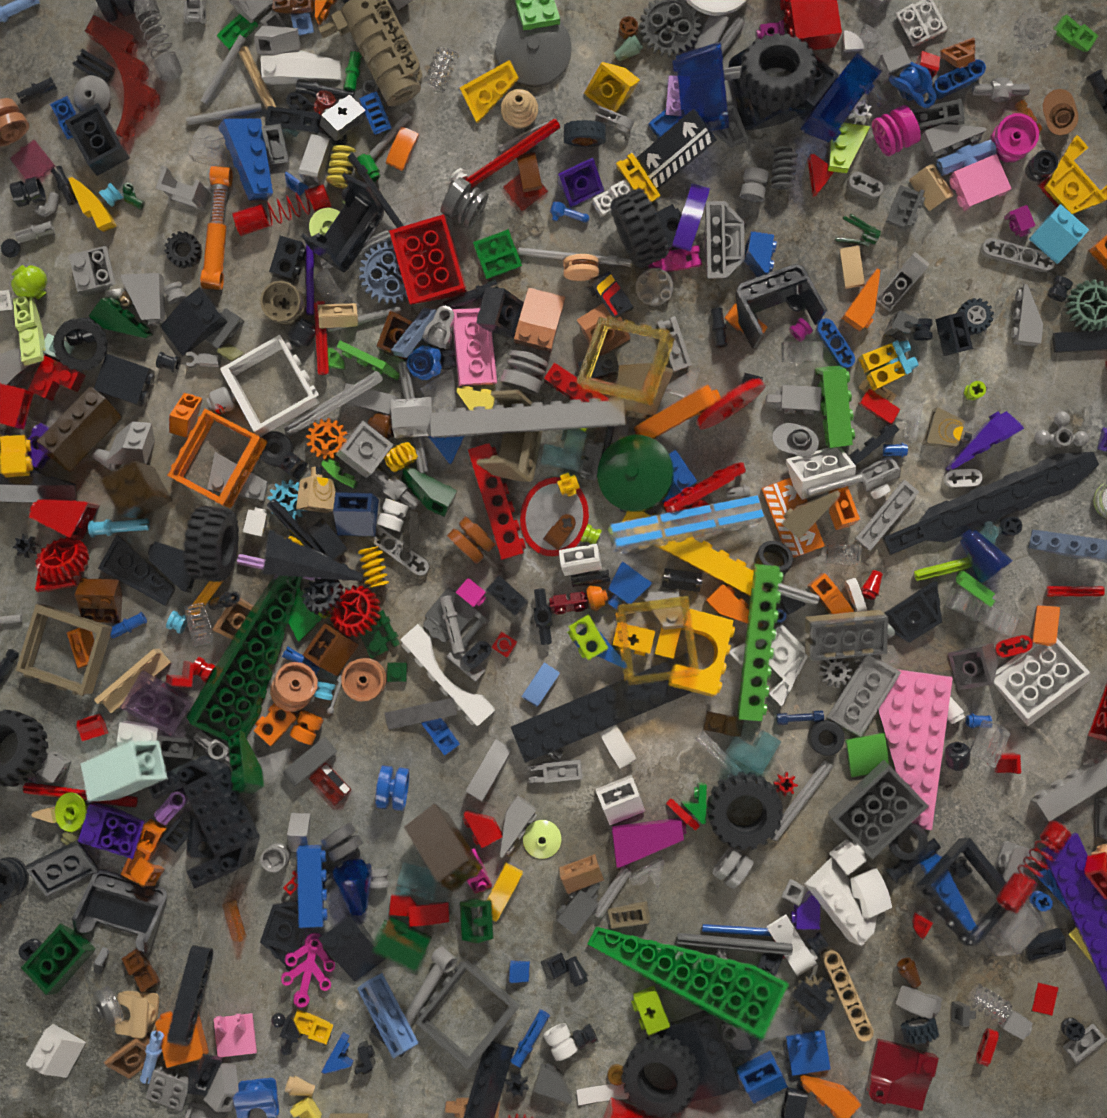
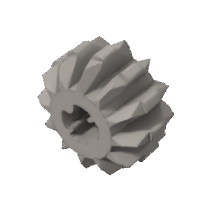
M843 658L831 659V661L824 660L827 665L820 664L824 671H820L819 675H825L821 681H828L827 686L832 687L834 684L836 688H839L840 682L843 685L847 684L844 678L851 679L847 672H851L852 668H846L849 665V661L843 662ZM835 667L836 669H839V672L836 673V676L835 674L831 673L833 670H835Z

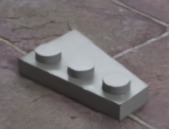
M215 452L207 489L222 492L237 464ZM250 473L238 496L265 501L269 482Z

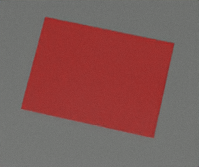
M1038 983L1032 1011L1053 1016L1059 987Z

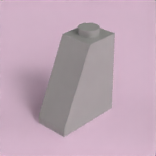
M318 133L317 135L311 134L298 171L306 185L318 186L325 182L333 145L331 139L325 134Z
M160 273L121 274V280L141 320L150 326H158L159 323H163L165 321L164 277Z

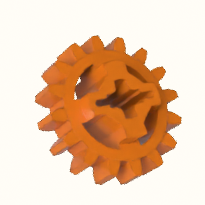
M330 418L327 419V422L320 419L319 425L314 422L315 428L308 429L311 435H306V438L311 441L307 443V446L313 447L310 450L311 453L317 451L316 457L320 458L323 455L324 460H327L328 456L335 459V454L347 440L344 437L348 433L342 432L345 427L343 425L338 426L339 422L337 420L332 423ZM321 428H324L322 432L317 434ZM333 428L338 431L339 436L333 434ZM327 435H329L334 440H328L326 443L322 439L327 438ZM315 442L321 443L322 450L317 447ZM335 444H338V446H337L334 450L331 451V448H332Z

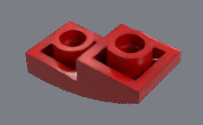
M449 902L409 905L410 926L433 925L450 921Z

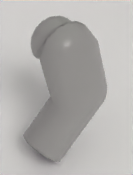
M50 192L48 203L35 207L36 214L46 217L54 213L57 209L59 194Z

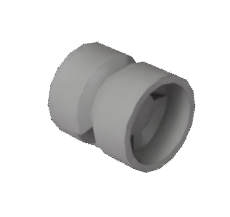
M746 168L743 176L745 183L741 186L740 197L748 201H763L766 192L764 186L767 185L769 172L761 168Z
M274 843L269 846L261 855L262 867L269 872L280 871L290 860L291 853L289 848L283 843Z

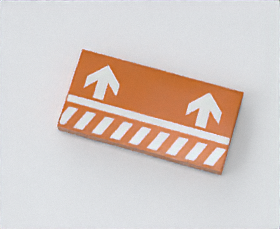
M791 477L761 488L781 543L790 549L793 558L825 546L816 522L800 539L782 524L785 519L783 515L790 508L793 510L796 506L808 502L807 498L802 500L795 491Z

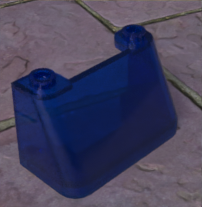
M721 42L677 55L676 60L672 61L673 71L677 72L681 106V116L678 117V121L692 109H696L710 131L729 128Z

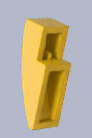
M73 177L68 178L83 214L88 218L93 217L97 228L102 232L117 227L112 215L98 197Z
M505 863L486 899L491 900L492 920L495 922L499 919L523 874L522 870L508 863Z

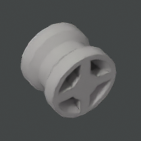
M180 282L171 283L163 288L164 293L168 296L167 301L169 304L179 303L187 297L182 292V284Z
M387 869L369 871V876L371 877L370 888H385L389 886Z

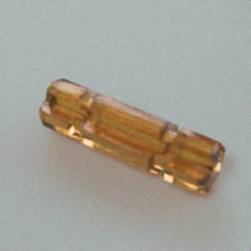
M1024 99L1015 104L1018 112L1020 111L1022 114L1030 116L1035 122L1038 121L1030 107L1027 108L1028 104ZM1036 122L1040 133L1043 128L1040 123Z

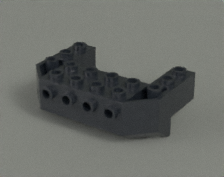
M204 755L167 772V779L148 786L153 800L181 787L184 788L215 857L186 871L194 889L237 871L254 861L260 835L240 792L233 791L232 774L227 765Z

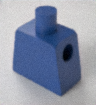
M622 561L608 588L614 594L608 601V604L616 610L623 601L631 605L652 583Z

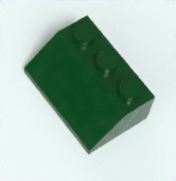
M60 923L21 969L45 995L56 994L92 955L96 948L82 934L76 933L73 929Z

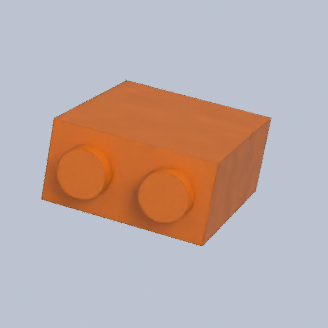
M172 1011L162 1013L155 1022L157 1032L161 1031L164 1034L161 1048L167 1068L201 1059L203 1054H208L209 1050L199 1013L192 1040L188 1046L167 1042V1034L173 1015Z

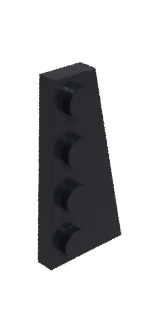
M116 535L98 569L167 606L176 589L119 535Z

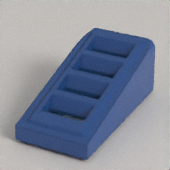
M377 91L359 98L362 107L366 110L365 114L374 135L392 128ZM376 98L377 102L366 106L365 102ZM379 106V110L369 113L368 109ZM382 113V117L372 121V116ZM385 120L386 124L375 128L374 124Z

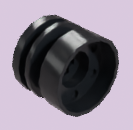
M16 857L0 859V902L21 894L28 885L29 873L25 869L26 865Z

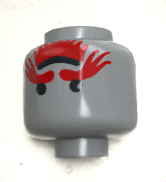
M226 387L211 391L209 398H206L211 411L216 412L218 415L233 410L235 408L234 402L237 401L233 392H229Z

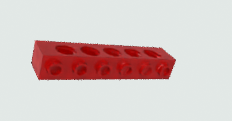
M490 443L468 449L501 560L524 554L523 549H526L524 539H519L517 531L521 529L518 520H514L512 513L515 512L512 501L508 502L506 497L509 494L507 484H502L501 477L492 475L477 464V460L498 456L495 446L491 447ZM490 478H495L498 483L496 487L489 488L487 481ZM494 497H502L503 504L501 506H494L492 503ZM502 514L509 517V521L505 525H501L498 522V518ZM506 533L514 534L515 539L512 543L504 541Z

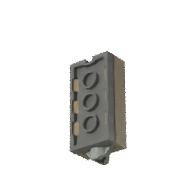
M881 610L805 617V632L809 635V638H805V654L811 661L887 654V641L894 636L895 631L888 624V617Z

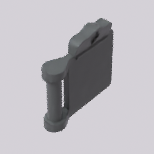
M448 587L439 598L452 596L454 610L458 614L456 618L460 632L474 615L478 618L462 638L463 646L466 650L470 640L490 620ZM438 598L425 614L427 619L424 622V627L429 630L432 637L446 643L450 638L446 622L442 617L444 615L442 605Z

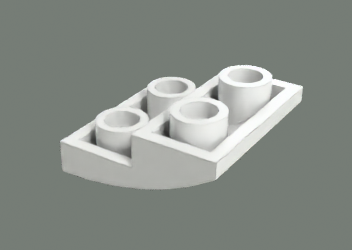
M921 0L896 13L913 47L948 31L933 0Z
M871 869L850 878L853 898H860L863 918H871L892 908L889 892L877 869Z

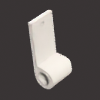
M786 914L767 926L776 942L791 943L793 945L792 955L784 956L797 976L817 965L816 960L818 957L813 949H807Z

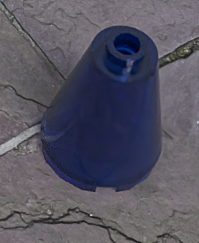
M969 529L961 535L963 539L960 543L980 583L987 581L1012 562L1008 555L977 530L972 532Z
M362 859L346 860L341 867L338 868V865L335 867L333 878L348 911L353 915L359 916L368 909L372 867L370 863L366 864L365 860Z

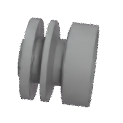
M510 350L509 356L512 359H507V364L514 369H504L500 382L515 390L538 395L542 381L535 378V375L544 376L545 371L540 368L546 369L548 362L529 352Z

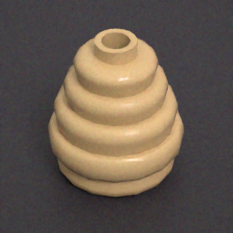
M515 89L504 97L501 104V114L510 126L525 128L535 121L538 115V103L530 92L523 89Z

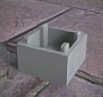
M362 421L335 455L367 478L374 472L393 444Z

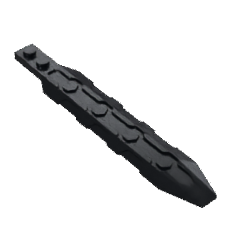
M1094 452L1058 453L1022 471H1015L1005 475L1004 478L991 484L979 486L970 490L967 494L929 507L917 523L884 536L882 539L889 555L923 541L945 543L962 536V533L981 525L986 526L997 521L1000 517L1017 510H1024L1038 501L1050 496L1055 497L1075 488L1099 463Z

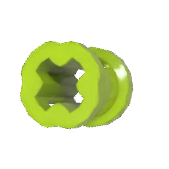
M974 381L964 389V395L968 400L972 401L986 393V386L981 381Z

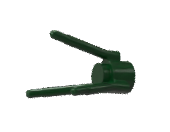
M853 214L849 215L850 218L843 216V220L863 230L861 238H864V240L836 237L835 241L861 244L869 247L870 243L873 245L877 243L881 234L880 230Z

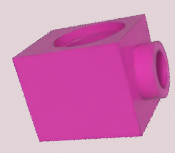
M467 578L456 591L460 597L473 607L476 605L480 607L486 600L484 595L487 592L470 578Z

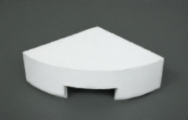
M850 31L843 32L844 52L863 51V42L858 35Z

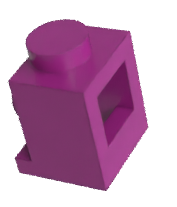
M783 20L777 23L760 24L759 29L756 30V40H761L763 36L769 35L768 33L772 32L773 34L779 33V35L784 36Z
M1027 205L1010 211L1004 216L1005 220L1009 219L1011 231L1016 236L1019 235L1020 238L1031 233L1030 230L1036 226Z

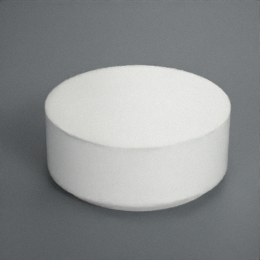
M884 484L870 493L873 499H878L889 493L891 489L888 484Z

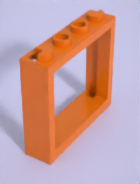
M204 408L201 416H198L196 425L189 432L186 443L180 449L176 461L171 465L172 468L167 476L231 509L268 442L260 436ZM214 421L251 439L220 496L183 478Z

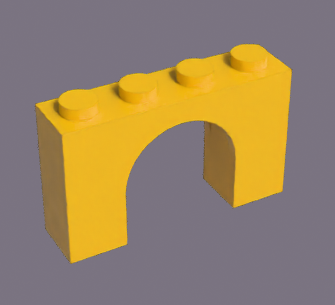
M689 608L685 612L683 628L681 630L707 638L713 646L714 659L711 665L703 670L675 664L672 667L668 685L710 697L720 693L722 687L720 677L721 674L724 675L726 670L724 660L725 656L729 655L731 645H728L729 638L733 637L735 631L733 626L734 620Z

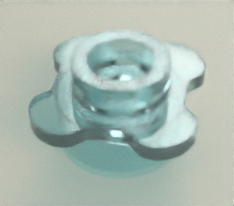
M988 521L979 532V536L988 540L990 544H994L998 535L1002 534V528L993 525V522Z

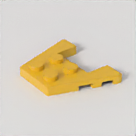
M1078 135L1072 139L1056 170L1044 186L1054 200L1066 208L1072 215L1107 201V185L1099 190L1074 161L1089 148Z

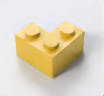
M25 435L1 436V473L5 477L30 476V471H33L32 459L28 457V452L31 451V441L27 440Z

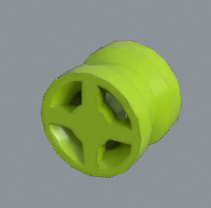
M588 524L581 542H588L590 545L596 544L602 530L594 529L592 525Z

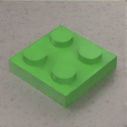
M515 0L523 30L560 24V16L555 0Z

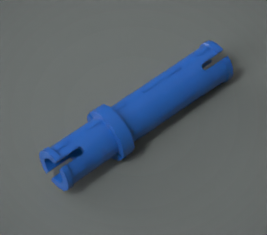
M539 1009L525 1037L518 1043L519 1047L510 1060L517 1067H522L528 1053L532 1052V1046L550 1017L544 1010Z

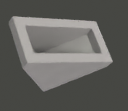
M291 813L287 832L290 852H297L298 846L310 845L311 813Z

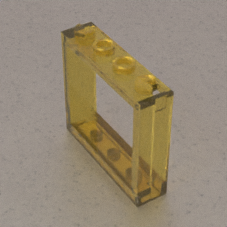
M607 316V318L599 317L576 383L585 389L652 406L675 339L669 333L670 331L664 328L655 330L649 325L641 324V326H638L629 320L621 322L611 316ZM608 328L660 339L643 391L591 378Z
M688 596L618 605L619 611L615 612L616 622H621L622 629L618 630L619 642L624 644V649H620L622 661H626L627 668L623 669L624 680H629V685L699 676L700 672ZM681 607L690 669L634 677L625 614Z

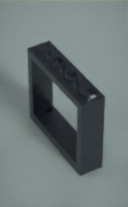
M970 837L959 838L916 886L920 890L921 895L931 903L933 910L945 920L946 926L958 936L960 943L965 946H977L1008 910L997 901L969 932L932 885L961 852L996 895L999 894L1007 882Z

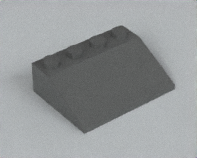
M883 760L839 801L828 814L873 859L926 810L929 805Z

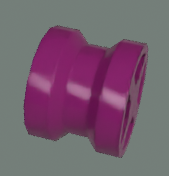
M799 318L797 324L791 326L789 331L796 340L803 342L807 334L810 335L813 329L804 319Z

